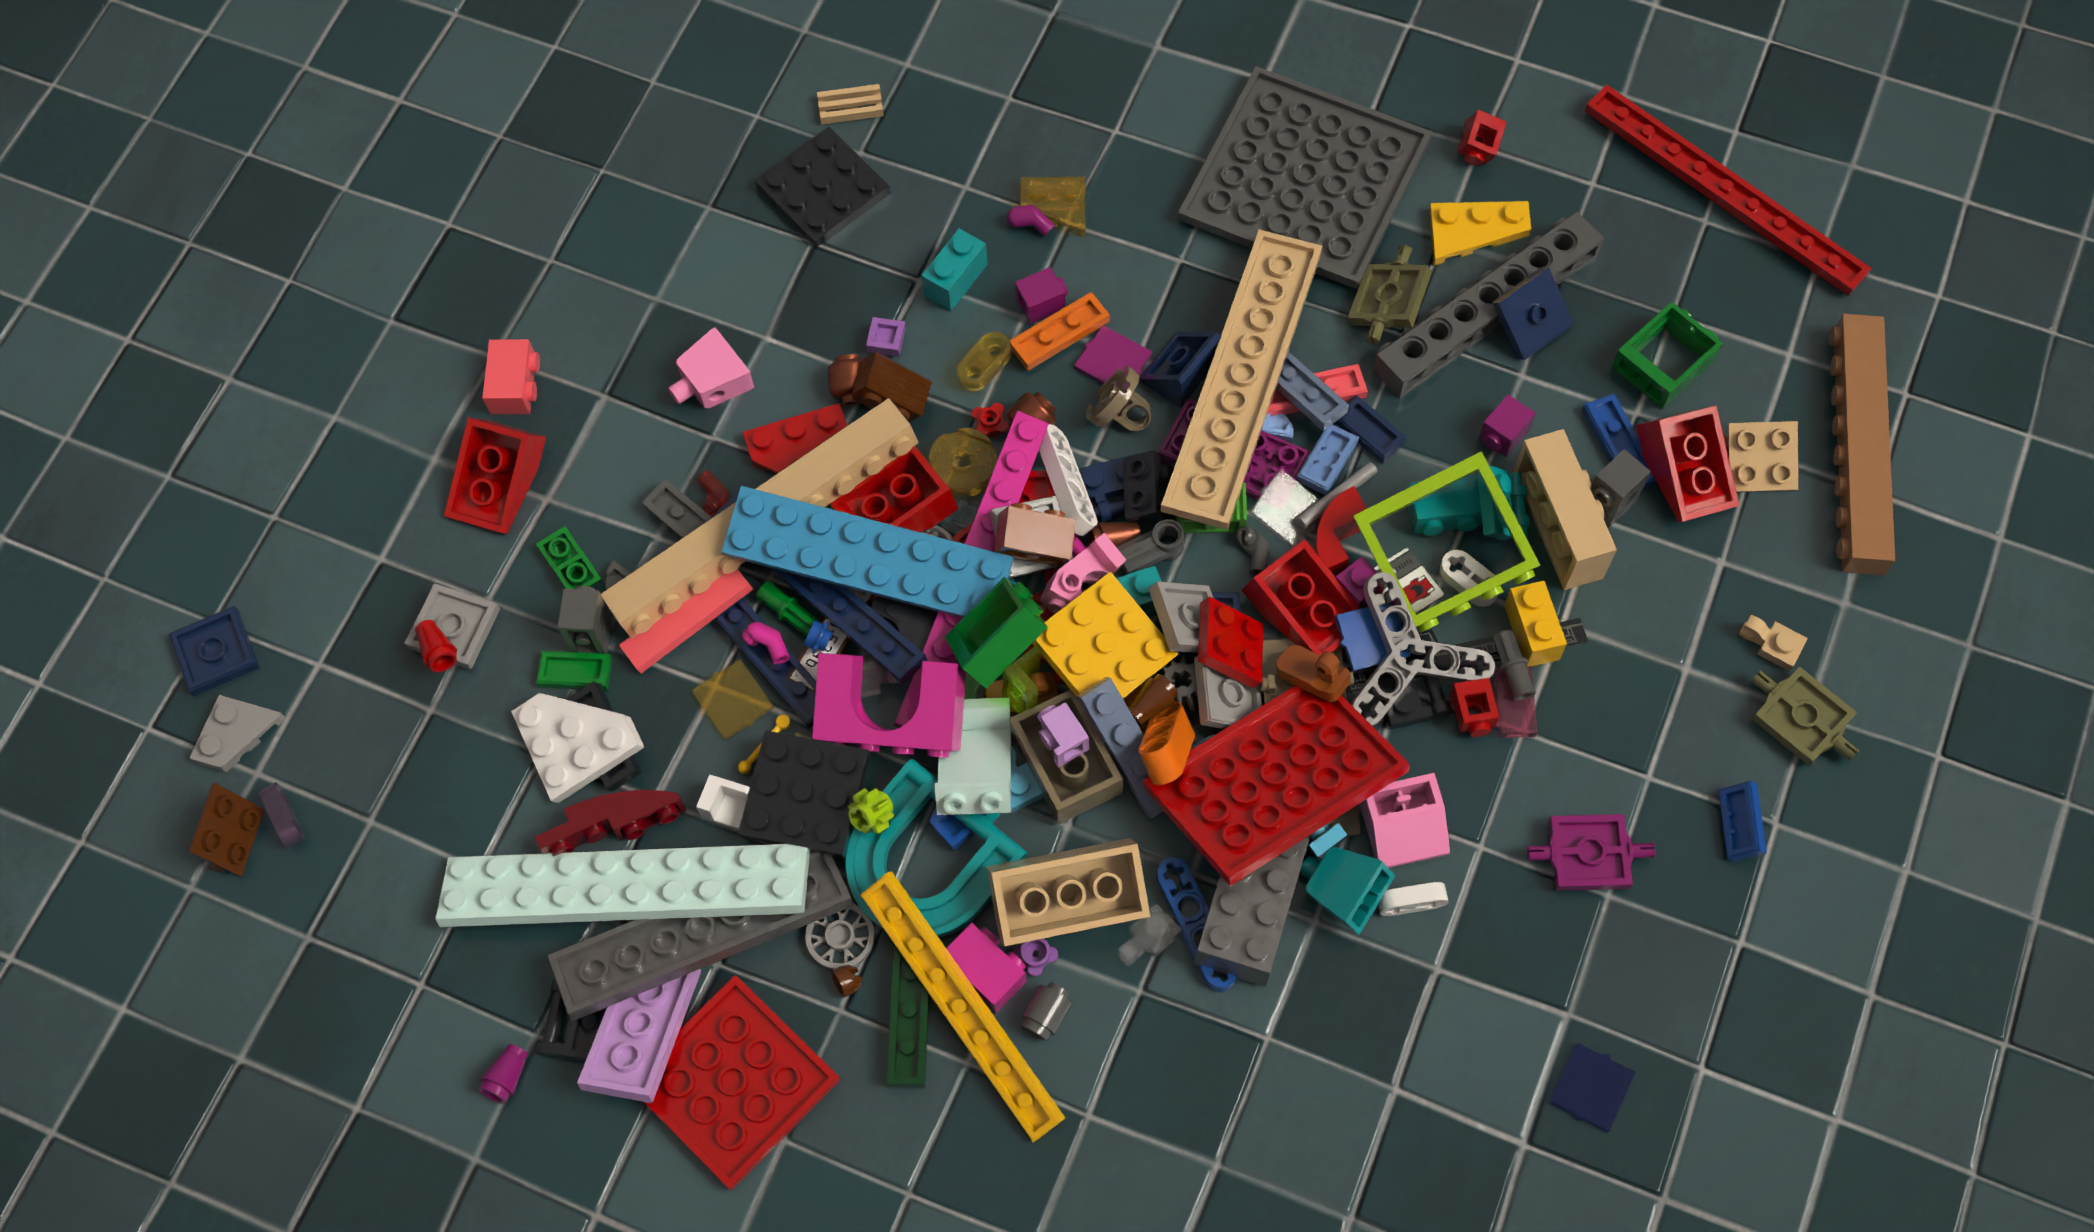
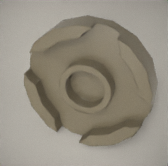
M1125 365L1124 372L1120 368L1116 370L1097 391L1096 395L1100 397L1096 407L1091 404L1089 405L1086 412L1087 420L1096 427H1102L1112 419H1115L1130 431L1145 429L1151 421V409L1148 402L1135 392L1139 382V374L1129 365ZM1139 407L1145 411V416L1140 421H1132L1126 416L1127 411L1130 408Z

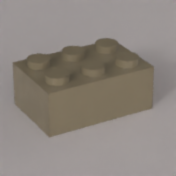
M1071 690L1009 718L1011 735L1042 790L1043 796L1058 825L1123 794V778L1080 701ZM1066 702L1089 736V750L1058 768L1054 762V749L1049 751L1040 738L1039 731L1042 729L1041 722L1037 716L1049 706L1055 705L1058 707Z

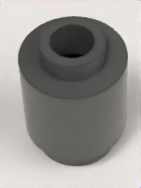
M1052 982L1048 986L1039 985L1022 1015L1024 1021L1021 1028L1030 1035L1047 1042L1050 1035L1056 1034L1072 1005V1002L1067 999L1069 992Z

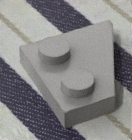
M219 695L189 759L195 764L228 772L240 761L244 753L251 751L261 742L258 738L274 724L277 726L281 725L285 717L281 712Z

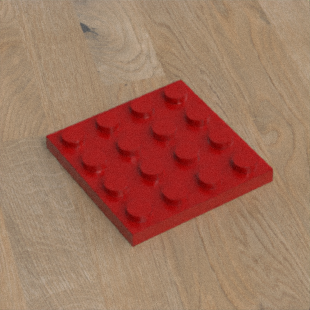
M735 975L680 1029L653 1103H644L732 1191L841 1079Z

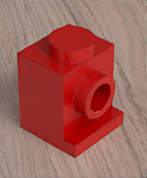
M1478 109L1465 120V129L1457 152L1465 155L1464 160L1471 165H1486L1497 155L1507 122Z
M1483 678L1454 683L1449 698L1450 702L1453 703L1460 733L1469 732L1471 737H1481L1489 734L1492 731L1491 728L1496 726L1499 719L1490 679ZM1468 710H1475L1479 714L1469 715Z

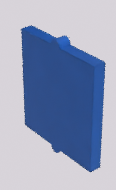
M1394 601L1388 604L1385 602L1386 604L1379 606L1382 612L1390 606H1395ZM1369 607L1334 616L1342 639L1340 646L1345 649L1351 671L1354 672L1379 665L1388 653ZM1389 613L1385 620L1387 628L1392 632H1399L1403 625L1400 623L1398 614ZM1407 647L1406 650L1401 651L1400 656L1404 658L1410 657L1409 648Z

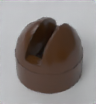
M851 965L840 966L831 971L834 985L842 998L853 994L862 985V976H854L859 970Z

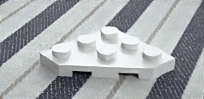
M538 693L511 711L552 802L560 803L644 748L631 717L542 693Z

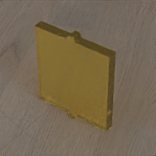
M741 659L720 673L714 672L712 678L692 690L693 695L725 740L746 726L752 727L755 720L774 709L773 704Z

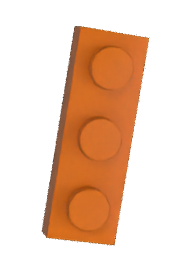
M1090 292L1009 340V347L1026 370L1029 371L1109 323L1110 314L1095 295Z

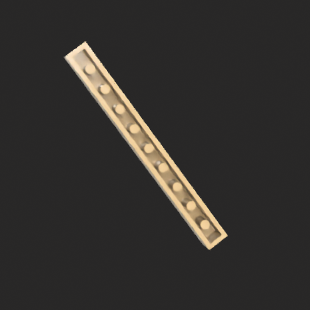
M888 398L757 487L756 490L826 508L827 505L840 496L850 493L856 485L871 475L879 473L891 461L907 454L919 442L909 422ZM736 502L601 594L603 600L631 639L638 634L648 631L658 620L667 614L676 612L688 599L695 594L705 592L715 580L724 574L736 571L745 562L740 559L724 556L721 553Z

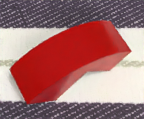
M1354 486L1339 494L1328 505L1317 529L1314 551L1335 577L1348 567L1349 557L1343 549L1340 540L1360 532L1353 516L1367 509Z

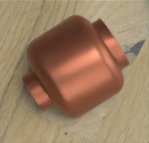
M846 354L835 357V362L830 364L827 369L830 395L835 399L842 400V404L846 406L861 404V400L852 395L862 362L861 356Z
M1036 392L1034 395L1024 393L1007 411L1006 416L1012 424L1016 412L1020 411L1055 425L1056 417L1053 413L1057 409L1039 392Z

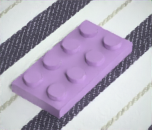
M701 969L607 1007L577 1082L580 1090L653 1103L700 977Z

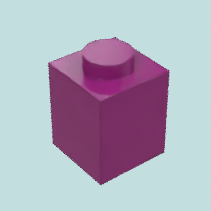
M1051 267L1015 282L1016 300L1029 324L1047 318L1065 308V296L1068 295L1067 286L1061 276L1056 277Z
M1508 394L1484 421L1479 438L1490 450L1500 452L1507 457L1531 429L1536 413Z
M1362 556L1337 575L1336 578L1361 609L1368 607L1363 594L1364 583L1378 572ZM1376 580L1377 586L1373 588V592L1375 595H1382L1385 584L1380 585L1378 580Z

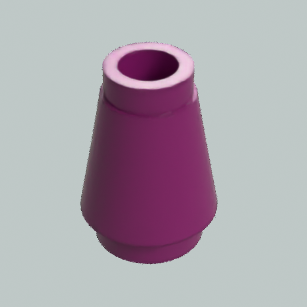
M508 1044L506 1049L503 1050L479 1079L481 1085L478 1091L494 1102L505 1104L508 1097L512 1098L514 1096L528 1053L518 1046Z

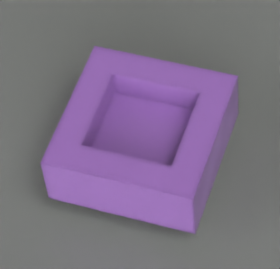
M872 317L866 343L867 352L873 353L876 351L880 354L900 357L906 331L905 321Z

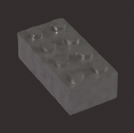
M1306 837L1232 886H1229L1220 875L1194 965L1199 966L1201 964L1215 969L1214 971L1226 975L1229 973L1237 976L1239 979L1266 987L1309 837Z

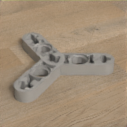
M1381 572L1366 580L1363 594L1388 654L1350 704L1361 714L1362 710L1358 707L1359 704H1368L1374 696L1384 700V704L1379 700L1370 708L1373 717L1368 716L1365 719L1371 725L1377 724L1383 718L1415 674L1461 682L1490 678L1493 675L1495 662L1486 651L1421 640L1398 582L1392 575ZM1376 580H1378L1380 585L1386 584L1389 590L1384 593L1387 604L1393 600L1396 604L1382 612L1379 606L1386 603L1381 594L1375 595L1373 592V588L1377 586ZM1389 613H1397L1403 619V627L1399 632H1392L1387 628L1385 620ZM1410 647V653L1415 655L1426 653L1424 660L1414 659L1406 664V658L1401 657L1400 652ZM1438 651L1446 652L1451 658V665L1447 671L1439 670L1434 664V656ZM1479 658L1478 662L1484 666V671L1478 672L1475 675V669L1469 667L1459 668L1461 662L1470 663ZM1383 673L1392 675L1396 681V687L1391 693H1385L1379 688L1378 679Z

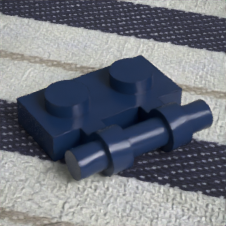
M1125 457L1078 468L1091 503L1095 502L1096 506L1093 509L1097 520L1100 519L1101 522L1112 520V516L1125 513L1124 499L1110 503L1106 500L1124 495L1123 460Z

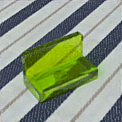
M1037 645L1007 667L1003 673L1002 696L1010 699V705L1018 714L1037 706L1038 687L1028 677L1040 670L1041 650Z

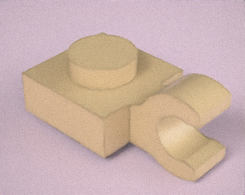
M1750 615L1748 621L1743 624L1739 635L1744 639L1761 646L1757 655L1787 671L1794 667L1808 639L1776 621L1769 629L1763 620L1753 615Z

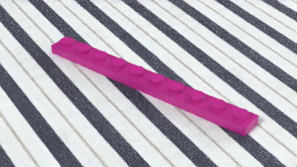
M1020 411L1016 412L966 539V545L994 552L996 538L989 511L1010 506L1013 503H1019L1049 423ZM941 612L937 613L923 649V653L928 659L927 661L957 663L958 660L945 636L962 618ZM922 666L912 677L894 723L896 727L900 728L909 722L918 708Z

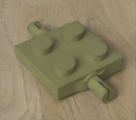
M1403 245L1399 246L1395 260L1392 262L1369 264L1356 293L1348 319L1352 326H1371L1366 337V342L1374 345V343L1378 345L1380 343V338L1385 328H1413L1432 272L1428 265H1412L1408 263L1412 253V248L1408 245H1404V247Z
M1800 666L1788 679L1778 684L1763 673L1762 670L1752 679V683L1768 694L1764 705L1753 716L1752 720L1808 766L1822 752L1831 749V747L1847 758L1848 761L1860 750L1842 736L1846 725L1855 717L1857 712Z

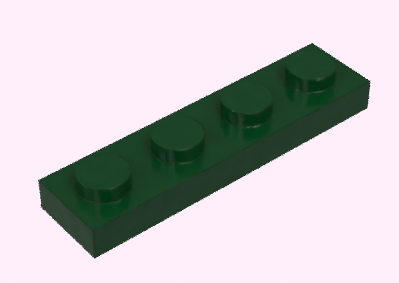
M895 944L893 949L886 1085L887 1087L925 1088L930 994Z

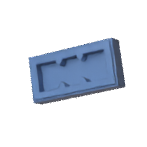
M1333 424L1323 431L1298 473L1296 481L1327 495L1358 444L1359 437Z

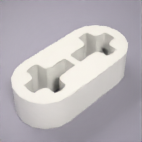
M1452 550L1446 553L1442 559L1439 571L1442 579L1459 593L1495 576L1462 550ZM1459 562L1463 565L1462 570L1450 571L1451 564L1456 565ZM1480 595L1470 600V602L1481 607L1490 606L1495 602L1498 595L1486 601Z
M1433 882L1387 890L1379 902L1378 908L1381 916H1395L1437 909L1447 905L1449 901L1445 884Z

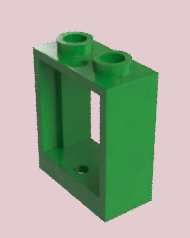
M1671 301L1618 350L1611 367L1663 409L1716 360L1723 343L1714 332L1705 329L1692 318L1688 311L1679 308ZM1664 329L1700 357L1675 381L1640 353Z
M1005 576L945 636L961 668L986 689L1048 628L1040 616L1044 611L1032 599L1034 597L1033 594L1021 582L1018 581L1014 585Z

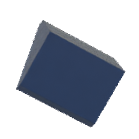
M1176 332L1139 377V380L1142 384L1181 408L1207 376L1221 338L1218 332Z

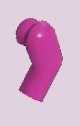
M753 622L743 631V640L748 645L756 646L758 643L767 646L773 664L779 665L789 660V654L778 630L761 622Z

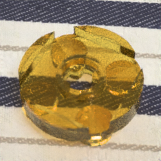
M960 428L955 433L941 435L934 442L930 449L929 462L952 493L975 496L981 492L982 488L988 485L997 463V457L992 442L985 434L971 428ZM964 455L969 456L971 464L968 466L959 467L958 463L954 461L956 458L962 459Z

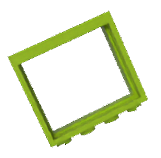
M1482 451L1353 516L1379 570L1389 573L1398 582L1414 624L1418 627L1420 633L1438 625L1437 617L1448 611L1454 617L1472 608L1468 601L1480 595L1486 601L1504 592L1501 585L1513 579L1516 585L1536 576L1533 569L1540 566ZM1478 471L1524 562L1416 615L1370 525Z

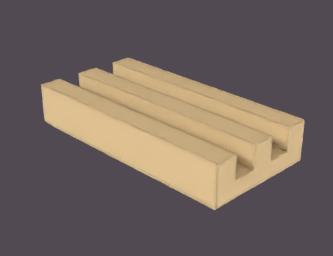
M879 84L817 92L821 125L884 116ZM876 104L875 106L857 108V106ZM845 108V110H838V111L826 112L827 110H835V109Z

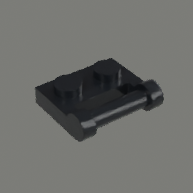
M1410 653L1411 656L1406 658V664L1414 659L1424 660L1426 653L1423 655ZM1379 665L1370 667L1372 673ZM1383 673L1378 679V685L1383 692L1391 693L1396 687V681L1392 675ZM1423 675L1432 703L1431 706L1427 707L1422 706L1414 678H1412L1385 714L1390 730L1444 718L1453 713L1450 701L1445 700L1439 678Z
M553 979L550 989L553 997L542 1041H538L535 1053L549 1058L586 1061L607 1007L577 1020H570L565 1044L557 1043L565 1004L557 981Z

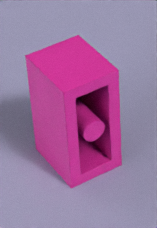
M971 923L946 949L984 1003L996 1014L1027 982L1026 972L1023 971L1026 966L1013 952L1010 951L1006 955L997 946L999 940L986 927L979 930Z

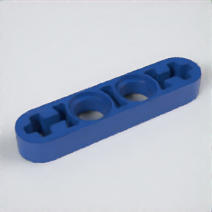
M1166 858L1158 866L1157 884L1195 961L1198 947L1194 943V937L1199 932H1203L1209 908L1188 865L1180 858ZM1168 868H1172L1174 872L1181 871L1179 884L1183 891L1179 892L1175 897L1171 895L1175 894L1177 890L1172 879H1164ZM1186 899L1193 900L1197 903L1199 912L1195 916L1186 917L1180 913L1178 909L1179 903ZM1201 964L1197 966L1205 984L1213 991H1227L1236 982L1237 976L1227 973L1226 981L1222 982L1219 977L1212 978L1211 975L1214 974L1215 969Z

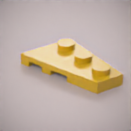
M1528 201L1430 204L1429 216L1434 266L1444 263L1445 259L1460 255L1464 257L1473 254V250L1485 246L1496 247L1528 237L1531 232Z

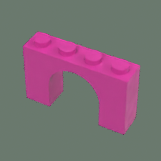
M818 653L812 739L845 745L846 742L858 743V748L869 751H880V745L893 746L892 753L914 754V748L928 749L927 756L949 757V751L961 750L966 671L961 668L959 663L922 661L918 708L909 722L898 729L889 730L875 724L863 708L861 684L864 656Z

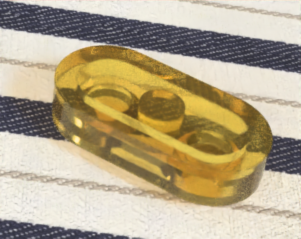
M990 332L981 337L958 364V380L962 387L970 391H978L985 388L1011 358L1012 351L1009 338L1000 332ZM997 350L1000 354L991 355L990 352ZM972 374L980 375L975 379L969 377Z

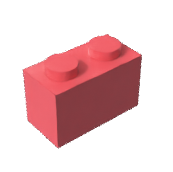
M529 339L489 340L482 399L490 414H530L531 402H535L537 398L534 374L540 370V356L538 352H534Z

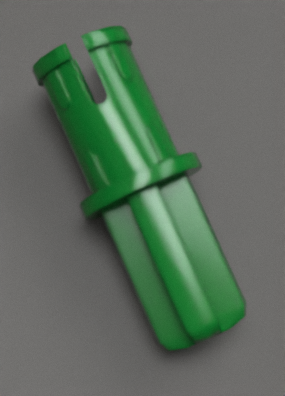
M771 581L764 583L756 594V599L778 614L777 618L780 621L786 620L805 636L808 635L814 621L819 622L817 618L798 604L799 601L796 597L790 598Z

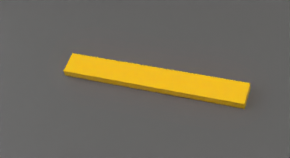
M892 871L884 874L860 896L1032 1142L1037 1141L1066 1119L896 876Z

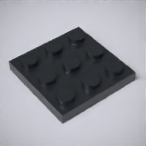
M827 127L754 180L756 188L815 248L819 247L891 193L890 186L830 127Z
M765 731L738 835L741 838L772 844H790L806 847L809 851L845 858L853 828L849 820L850 809L848 805L854 802L852 796L863 788L871 756L870 751Z

